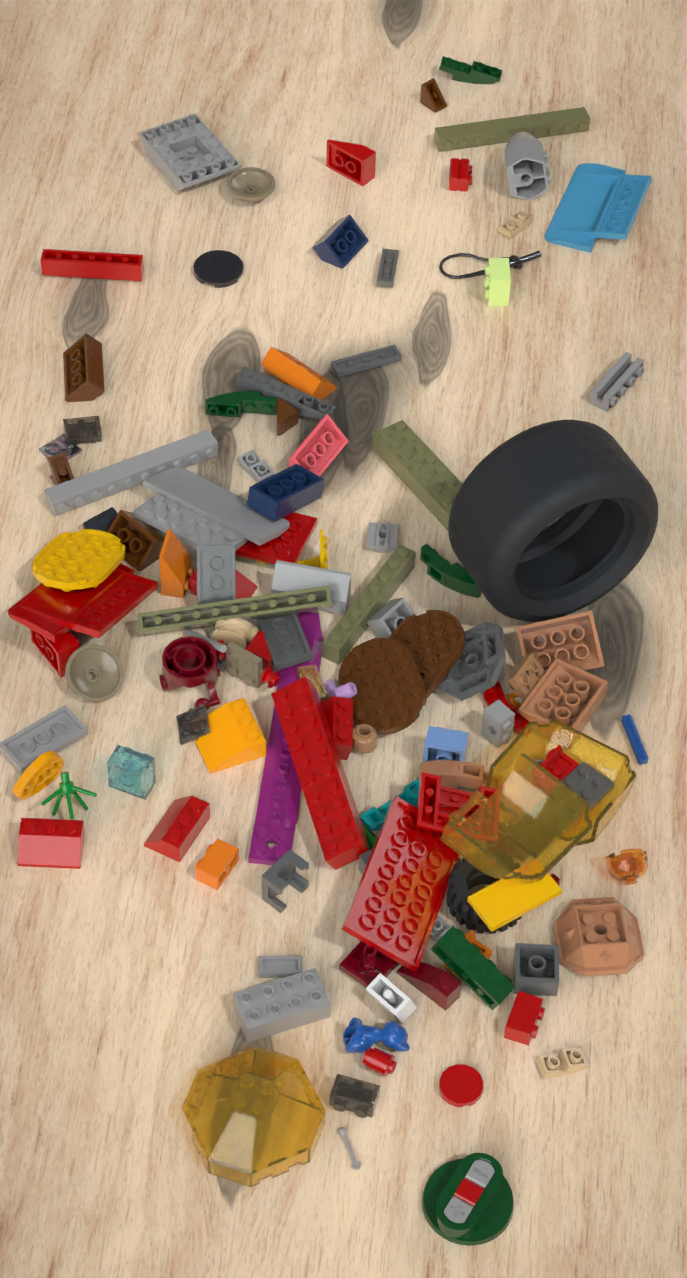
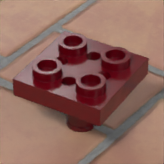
M360 941L339 964V970L367 988L379 973L387 978L399 963L377 951L376 947L372 948V946Z

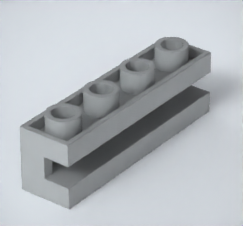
M625 352L591 390L589 404L608 412L612 406L614 407L617 404L618 399L626 394L627 389L634 385L635 380L642 376L644 360L638 357L632 362V354Z

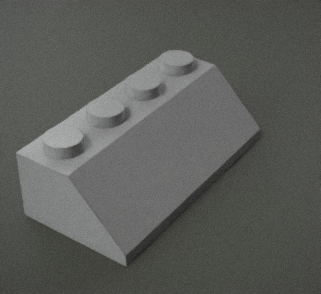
M276 561L272 594L329 585L332 608L320 609V611L345 615L350 601L351 573Z

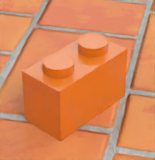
M217 838L213 845L210 844L203 859L197 861L194 868L196 880L218 890L238 863L239 848Z

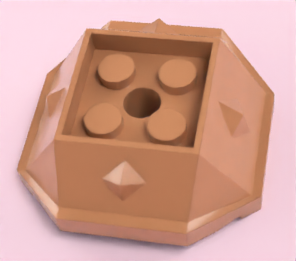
M614 897L573 899L553 924L555 944L559 945V964L569 967L582 976L627 974L644 958V949L637 917Z

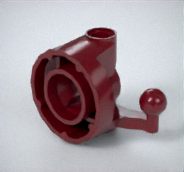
M194 636L180 637L173 640L164 649L162 655V674L159 675L163 691L180 687L192 688L205 684L210 700L205 698L197 699L194 705L196 711L201 712L206 709L207 712L211 706L219 705L220 700L215 685L221 673L217 662L216 650L206 640Z

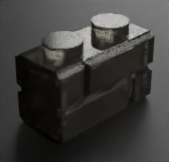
M99 416L63 419V433L66 445L102 441Z
M337 1074L330 1093L329 1105L340 1112L345 1110L354 1112L356 1116L361 1118L373 1117L380 1097L381 1086Z

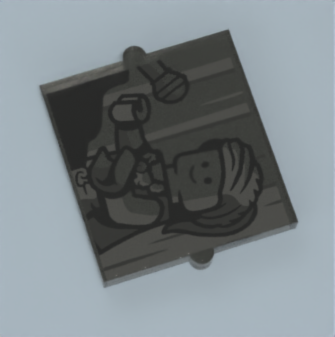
M206 704L193 709L190 708L189 711L176 716L181 745L193 740L197 741L198 738L211 733Z

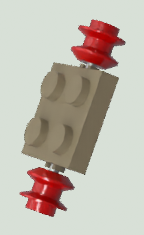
M222 639L217 641L221 644H224V641ZM230 641L225 644L227 650L224 653L216 650V655H219L218 659L220 661L226 659L227 672L232 676L242 679L248 685L259 688L267 682L268 688H272L279 684L281 679L279 671L273 673L272 667L262 669V658Z

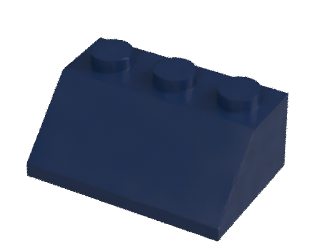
M348 215L339 219L312 248L322 261L342 269L369 240L352 216Z

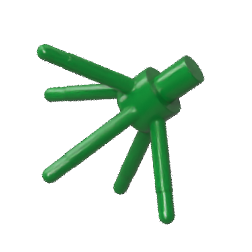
M69 772L60 773L62 782L59 783V789L41 802V805L44 806L58 795L52 815L55 816L63 795H66L70 819H74L70 794L74 795L86 811L88 807L77 792L96 797L97 794L74 786L73 781H70Z

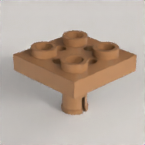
M532 653L524 656L508 678L510 687L517 692L523 702L546 673Z

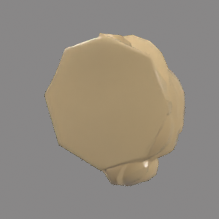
M238 617L218 620L215 624L216 630L211 634V639L215 641L222 639L224 645L231 641L245 649L246 642H251L259 632V629Z

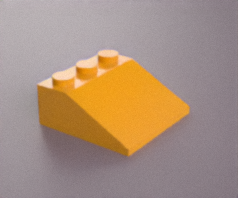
M245 698L225 703L208 714L207 718L194 723V731L201 729L202 723L199 724L200 722L205 721L208 723L207 727H209L210 733L198 737L194 741L210 774L266 756V740Z

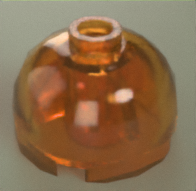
M643 849L622 850L618 856L612 853L605 858L609 874L615 880L625 882V885L636 884L637 879L642 878L648 868L646 851L643 852Z

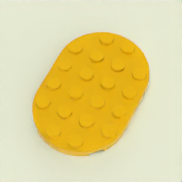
M80 529V531L72 533L67 531L53 538L34 557L32 572L35 578L42 582L44 586L59 588L65 592L97 587L124 560L125 545L120 543V539L117 536L105 531L94 529Z

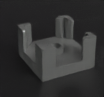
M292 850L286 852L262 875V900L279 913L287 908V905L276 897L278 894L281 895L283 893V889L291 885L297 891L303 893L309 887L308 880L296 872V867L302 871L304 869L308 870L309 863Z

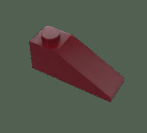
M420 962L419 968L416 971H412L403 965L397 970L398 975L445 1011L460 998L461 983L442 969Z

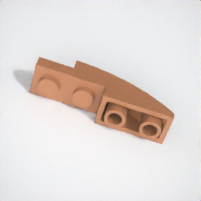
M434 760L421 762L418 780H420L421 773L425 772L442 776L441 786L457 789L459 785L478 791L480 786L500 790L502 776L484 772L485 766L455 760Z

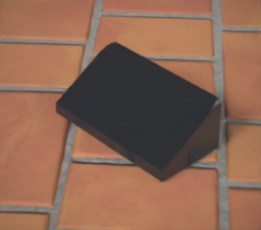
M111 507L85 521L83 529L107 532L118 513Z

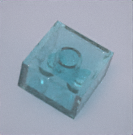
M116 746L107 761L109 787L146 800L156 783L155 758L129 747Z

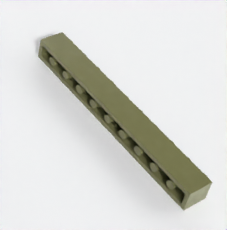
M585 107L437 127L435 128L434 142L438 151L443 152L507 143L511 136L519 132L530 133L536 138L589 131L590 117Z
M328 585L138 613L140 633L144 636L212 626L218 620H227L235 617L242 618L243 620H253L332 608Z

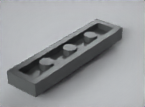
M395 345L331 361V367L337 377H342L401 361L402 355Z

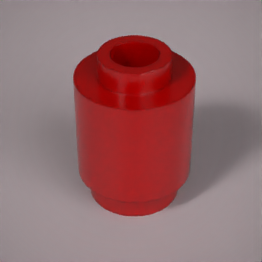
M370 1047L366 1050L362 1060V1064L366 1065L367 1069L385 1077L394 1072L397 1062L394 1061L395 1056L378 1048L372 1049Z

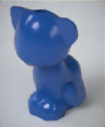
M353 1017L343 1033V1043L347 1053H365L369 1047L371 1048V1046L380 1041L386 1047L396 1049L397 1051L404 1052L410 1049L407 1043L408 1034L406 1029L394 1021L385 1022L382 1029L374 1026L363 1025L359 1018Z

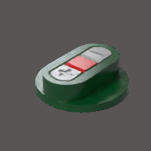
M473 1153L463 1159L447 1162L432 1173L423 1190L422 1208L428 1224L442 1238L459 1245L475 1246L490 1242L505 1231L513 1216L514 1199L511 1187L503 1176L500 1163L491 1155Z

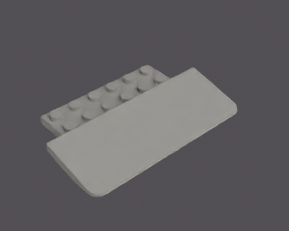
M181 467L170 468L143 480V486L157 494L134 510V517L167 533L168 529L172 530L178 540L197 549V545H235L236 551L249 540L260 546L280 536L290 526L289 521L284 518L274 522L264 515L255 512L247 506L246 499Z

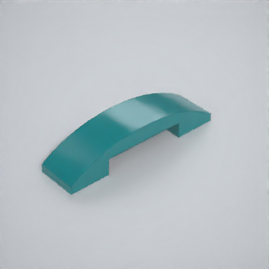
M417 778L403 788V793L397 797L407 803L410 802L418 806L420 780ZM392 800L378 809L372 807L361 814V821L371 831L381 830Z

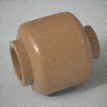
M368 724L356 726L353 729V749L363 754L372 752L377 746L376 729Z

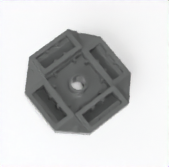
M483 622L464 631L466 636L464 651L439 684L438 688L463 701L478 693L484 694L485 690L494 687L497 682L504 679L503 664L506 659L503 628L498 624Z

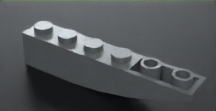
M244 367L236 376V392L260 391V396L281 398L297 409L299 416L322 419L326 414L331 416L336 409L334 405L248 367Z

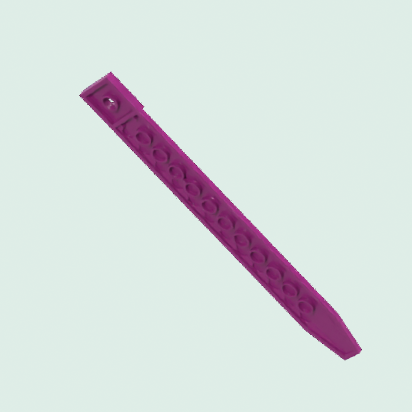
M300 612L297 615L312 652L313 660L281 669V679L277 690L305 676L317 689L323 649V637L318 613ZM275 704L248 863L263 865L275 864L286 852L293 849L302 790ZM269 843H274V844H276L277 846H274L273 848H269V845H267V844H269Z

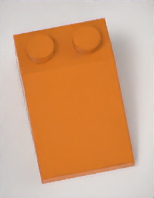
M168 529L159 556L161 595L184 598L185 591H189V578L194 572V566H191V557L172 530Z

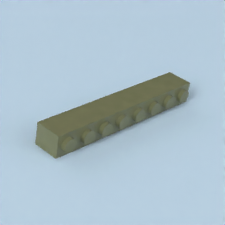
M402 545L396 548L323 641V658L338 665L342 662L369 627L366 621L390 600L414 569L415 551Z

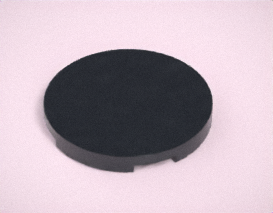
M224 250L209 251L200 255L195 260L193 266L196 279L202 284L214 285L215 288L228 287L235 284L244 272L242 260L234 253Z

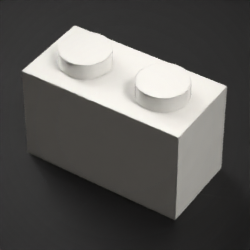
M381 973L366 988L371 997L402 1024L417 1009L412 1000Z

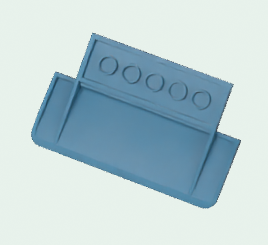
M583 163L578 165L545 233V240L549 243L589 253L592 252L598 238L626 240L652 182L651 176L626 175L625 170L601 164Z

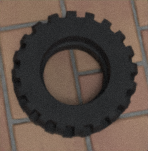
M485 851V854H480V852L473 853L472 857L468 855L462 858V862H457L454 869L450 872L447 888V906L450 908L451 915L456 917V921L460 925L465 924V928L469 930L475 929L477 933L482 934L483 932L495 934L498 930L500 932L506 931L508 926L510 928L517 924V920L522 918L520 916L491 932L467 902L468 897L472 895L469 890L474 886L481 884L491 885L521 869L520 865H515L514 860L511 858H504V855L497 853V855L491 854L492 852Z

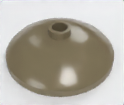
M255 167L242 168L230 174L227 179V189L234 197L240 200L259 201L272 194L275 189V179L266 170Z
M89 644L78 648L69 657L65 668V677L69 688L79 698L89 702H103L113 697L121 688L124 670L120 659L112 650L102 645ZM90 673L94 675V679L89 678Z

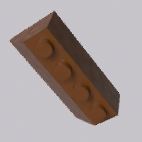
M86 333L63 352L65 401L67 402L93 401L105 391L102 343Z

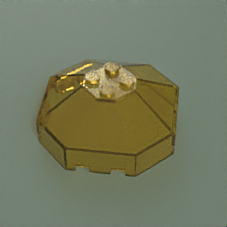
M259 1046L251 1047L198 1069L182 1105V1110L192 1128L193 1143L204 1161L207 1172L248 1187L260 1184V1180L269 1176L274 1178L289 1171L290 1167L297 1164L302 1166L309 1163L325 1125L326 1110L299 1059Z

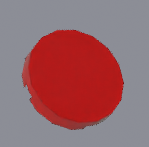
M463 1064L448 1067L440 1077V1094L448 1104L455 1107L474 1105L483 1093V1079L480 1073L473 1067Z

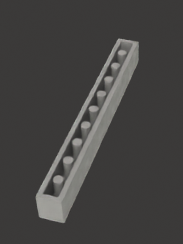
M209 429L47 488L44 490L45 502L54 516L64 514L141 485L143 480L170 468H186L218 456V442Z

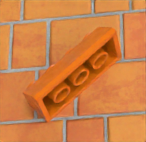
M270 347L260 364L266 368L265 372L272 376H278L277 380L281 383H288L291 387L320 400L338 387L289 353Z

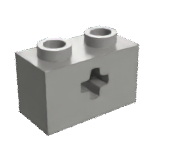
M500 700L495 701L484 709L481 734L497 748L503 744H508L513 737L515 713Z

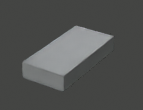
M302 955L259 956V978H284L302 972Z

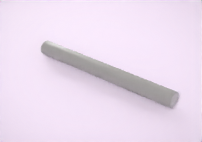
M186 629L184 632L187 637L194 636L206 640L214 649L222 653L227 650L226 645L193 630Z

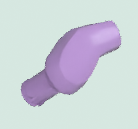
M328 679L326 682L329 687L325 682L322 685L329 695L328 698L332 696L352 698L357 694L356 685L352 682L337 688L335 682L332 679Z

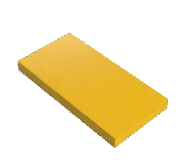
M536 860L468 897L467 902L490 931L493 932L561 895L562 889L540 862Z

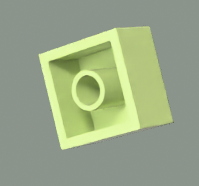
M489 258L488 265H485V275H487L484 278V288H487L485 289V299H488V306H508L511 284L509 258Z

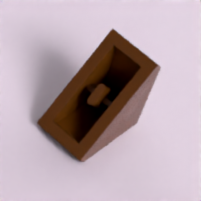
M435 78L421 84L420 103L434 113L447 107Z
M277 398V436H281L298 424V410L283 399Z

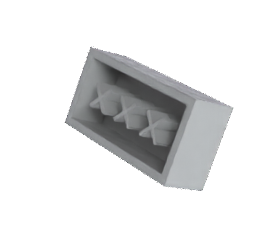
M316 968L233 993V1007L247 1043L330 1017V1001Z

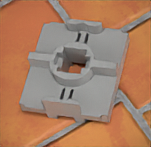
M378 521V523L369 522L367 549L375 550L378 553L395 551L397 548L398 524H390V522L385 524L381 523V521Z

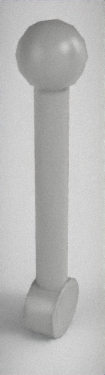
M341 1127L338 1130V1134L342 1136L352 1160V1169L359 1170L361 1163L355 1158L346 1136V1128Z

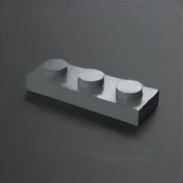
M383 248L376 286L393 288L399 250Z

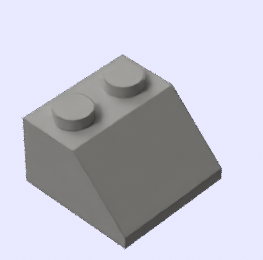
M403 597L390 600L366 622L377 638H389L395 629L405 619L414 615Z

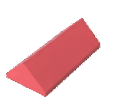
M328 414L321 419L290 456L289 467L298 464L321 476L349 442Z

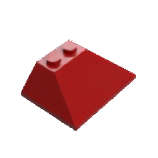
M425 772L421 773L416 827L493 845L497 844L500 790L480 786L475 794L441 786L442 776Z

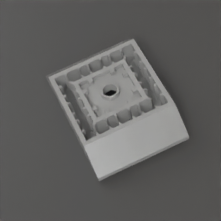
M196 114L139 132L147 157L177 192L227 175L241 168L237 160Z

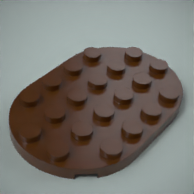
M426 610L424 614L418 616L414 614L408 617L389 637L402 642L410 650L426 686L427 698L436 690L458 661L466 643L465 632L460 621L454 615L441 610Z
M373 638L355 646L342 661L338 673L340 686L352 682L357 688V694L350 698L353 699V719L357 725L368 724L376 729L377 735H388L407 728L418 719L423 705L425 706L427 702V689L415 660L405 644L392 638Z

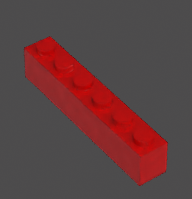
M43 249L41 269L42 275L142 281L144 261L143 255Z

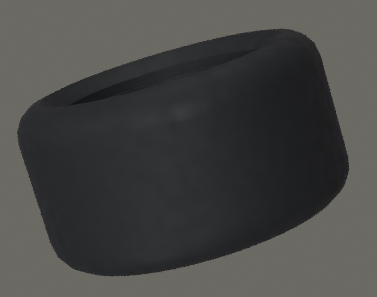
M580 420L551 421L529 428L508 439L490 452L472 470L461 485L451 507L448 524L449 540L461 564L488 602L497 611L516 620L527 622L546 621L569 615L587 607L605 596L629 575L644 556L654 537L658 523V501L649 481L614 437L596 424Z

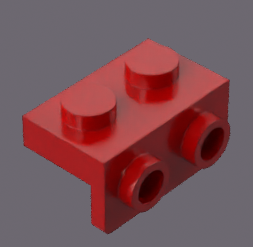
M558 745L555 749H551L548 752L543 763L537 764L534 768V782L550 793L579 763L563 753V747Z

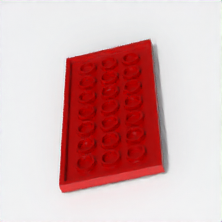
M395 796L392 799L341 930L372 946V948L376 947L377 951L406 968L416 971L419 968L444 899L450 872L457 863L465 838L416 827L418 809Z

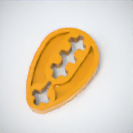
M47 751L41 754L18 779L13 788V793L20 800H24L42 791L61 773L64 765L63 758L54 751Z

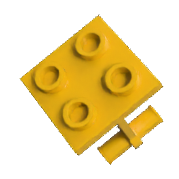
M320 529V555L303 561L299 558L297 564L328 569V563H326L328 562V549H324L327 548V537L323 536V529Z

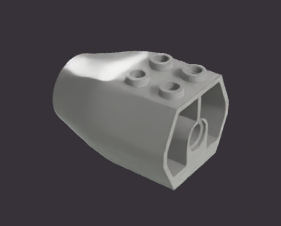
M527 132L514 134L510 137L505 147V162L510 196L532 200L549 190L548 184L551 183L547 151L543 150L541 141Z

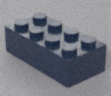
M295 464L250 486L247 506L275 522L320 499L324 479Z

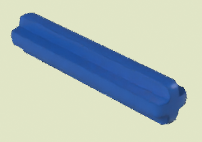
M630 714L623 715L621 722L636 760L640 765L647 764L649 758L633 717Z

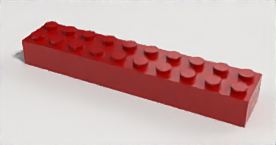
M305 676L271 693L325 861L337 870L358 860L360 854L371 850L316 686Z

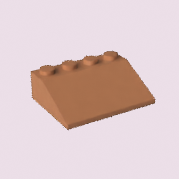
M592 611L516 627L522 658L526 654L532 653L545 672L556 658L584 671L605 667Z
M556 658L518 709V712L550 740L570 749L606 698L608 681Z

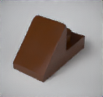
M65 452L47 458L52 472L50 478L55 485L74 479Z

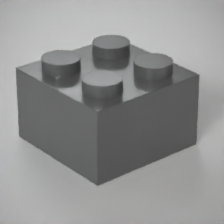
M515 943L514 994L521 991L530 995L557 996L559 987V945Z

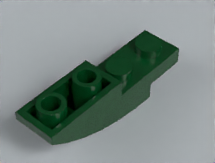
M444 56L439 70L453 74L452 80L473 84L499 82L502 70L481 62L473 61L472 65Z
M240 391L221 394L206 399V415L241 417V413L277 415V398L260 396V391Z
M428 544L421 547L420 560L427 565V574L431 578L458 593L475 598L481 597L480 589L464 567L458 562L451 565L448 560L440 556Z

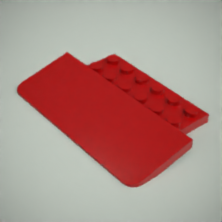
M121 563L97 587L65 592L59 588L46 587L41 583L9 608L8 615L13 620L54 643L71 629L75 632L90 635L93 638H100L158 589V582L135 575L133 569Z

